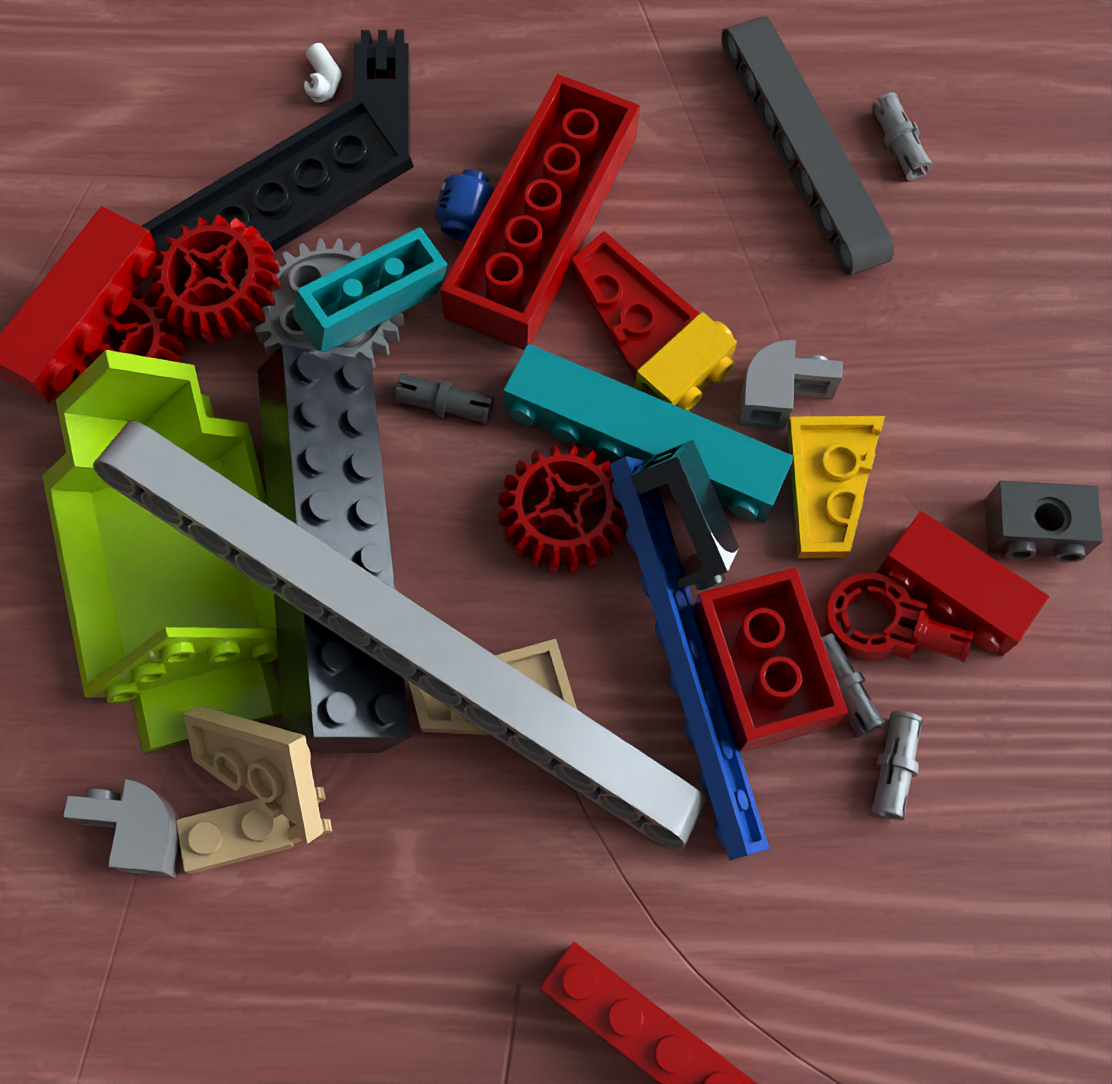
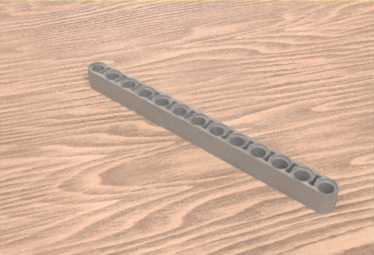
M128 421L93 463V468L97 475L113 489L651 840L671 849L679 850L685 847L706 802L704 795L698 789L151 428L136 421Z

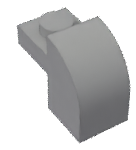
M783 340L766 346L755 355L748 367L740 392L738 425L785 429L793 411L794 396L833 399L842 380L843 361L828 360L820 355H809L803 358L795 357L796 340Z
M125 779L121 801L120 793L103 789H88L86 797L67 796L64 818L78 825L115 829L108 867L122 873L176 878L181 851L176 820L179 817L165 798L147 786Z

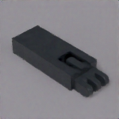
M361 30V44H354L353 98L363 92L367 93L411 157V60L409 43H405V30H395V43H388L387 30H378V43L372 44L370 30ZM374 70H376L377 78H388L387 70H393V79H374Z

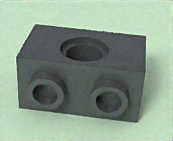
M1000 480L985 498L989 553H1005L1006 558L1013 560L1030 559L1036 555L1054 556V559L1058 562L1070 563L1085 559L1088 554L1103 542L1099 486ZM1035 517L1043 519L1049 525L1051 531L1041 528L1036 522Z

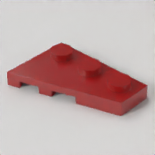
M605 231L572 258L571 268L635 380L637 371L700 314Z

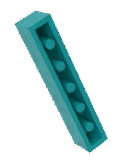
M531 344L526 346L503 390L504 411L508 412L512 419L526 426H533L535 424L552 431V434L564 443L571 445L580 443L595 450L601 458L611 463L625 456L645 461L648 457L693 439L721 505L728 507L733 515L746 521L758 520L763 523L766 522L794 459L793 455Z

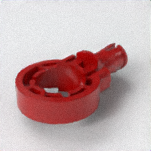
M874 572L854 574L841 581L831 593L826 611L828 633L835 634L838 643L846 654L862 660H879L890 655L910 660L913 650L918 651L919 648H923L964 663L970 649V641H972L974 631L963 630L929 619L930 615L925 614L928 603L910 598L909 593L899 582L889 576ZM867 588L866 598H874L883 602L889 610L892 623L883 632L873 635L863 634L855 629L850 638L846 635L851 626L846 611L854 601L860 599L861 589ZM838 604L842 605L840 609L836 608Z

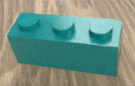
M419 227L297 289L293 318L317 351L328 352L439 293L448 264L422 228Z

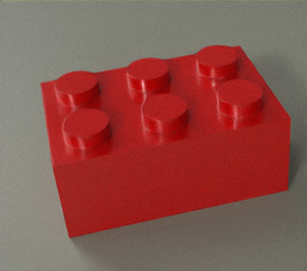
M796 567L698 594L694 604L740 753L835 727L848 714Z

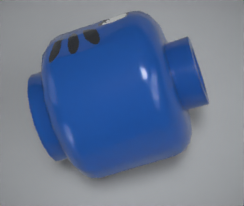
M466 169L462 174L451 175L443 181L434 216L438 223L442 225L441 231L447 236L464 242L469 238L495 189L488 184L489 178L485 174Z

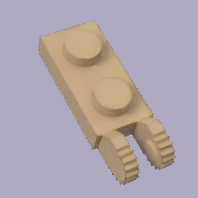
M322 786L315 787L318 804L326 799L324 787ZM260 799L176 820L184 871L187 874H194L294 848V843L303 841L294 834V826L290 828L288 818L281 814L273 819L260 810ZM321 818L323 834L320 836L332 832L330 819Z

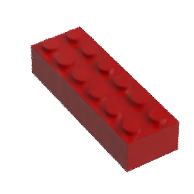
M560 74L556 75L440 289L444 318L522 350H525L528 344H532L571 268L572 258L578 254L636 139L639 104Z

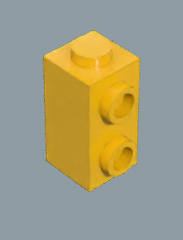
M702 311L637 371L634 388L690 411L703 395L701 391L711 381L718 384L731 372L735 365L732 358L737 341L733 338L731 331L726 325L720 321H713Z

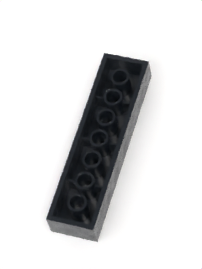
M282 344L258 369L267 506L395 589L371 360ZM274 594L284 730L305 735L310 753H381L409 739L410 729L404 678Z

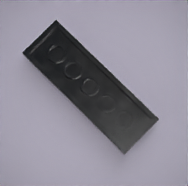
M363 92L143 224L142 227L150 231L159 251H168L169 246L167 245L166 236L178 239L182 235L181 224L192 230L197 228L199 217L206 220L209 225L213 223L217 215L225 218L228 224L234 218H237L245 224L246 228L252 226L257 229L262 238L269 242L275 252L412 169L414 165L411 157L367 93Z

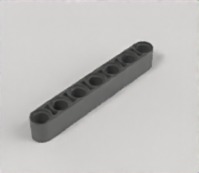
M764 15L723 29L721 43L726 60L841 272L846 276H851L890 262L894 255V246L890 233L770 19Z

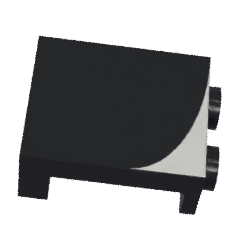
M692 439L648 457L630 477L638 495L668 484L697 551L696 554L689 557L676 580L680 589L695 584L697 590H703L725 579L724 573L728 572L739 549V545Z

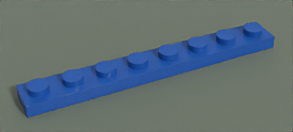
M625 456L610 463L614 478L612 489L615 498L623 507L628 524L626 528L627 540L637 554L642 570L640 576L641 586L645 595L651 600L657 620L655 622L656 636L665 648L671 666L670 682L673 690L681 699L686 716L684 723L685 732L688 740L697 752L701 766L700 782L713 805L717 819L715 830L718 841L726 849L729 861L770 849L689 586L680 589L676 580L683 567L659 489L657 487L638 495L630 475L644 460Z

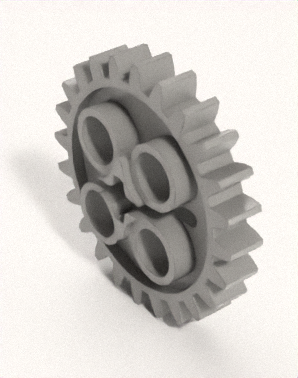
M318 239L315 251L310 252L307 246L301 243L299 244L300 256L295 258L286 251L282 253L285 265L283 267L280 266V273L277 274L281 289L272 292L276 299V307L262 308L265 314V322L253 319L255 326H258L255 328V332L259 342L264 343L263 345L269 358L282 344L316 350L303 331H294L299 326L293 318L297 289L362 257L360 243H355L349 251H345L342 239H337L333 249H326L323 239ZM403 312L333 348L328 353L371 360L372 369H374L376 364L373 354L376 352L388 357L390 351L387 341H399V331L396 326L404 325Z

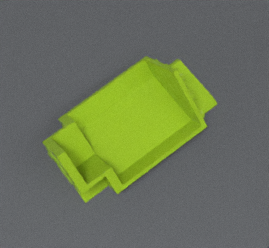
M105 350L56 399L66 453L42 475L84 697H107L109 703H121L132 700L143 754L188 742L189 739L183 714L198 706L256 722L283 715L282 698L273 660L279 658L274 593L113 489L97 475L93 468L95 460L127 422L136 421L151 428L267 505V498L248 422L214 417L209 395L201 394L194 365Z

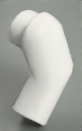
M315 43L307 49L305 55L316 73L310 74L312 78L311 83L305 80L304 90L313 101L322 103L333 98L342 78V72L325 46L321 43Z

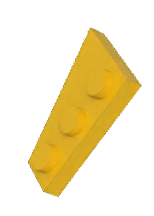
M800 416L789 418L787 433L789 454L794 456L790 470L798 558H847L864 501L863 496L868 476L875 458L878 437L882 430L885 416Z

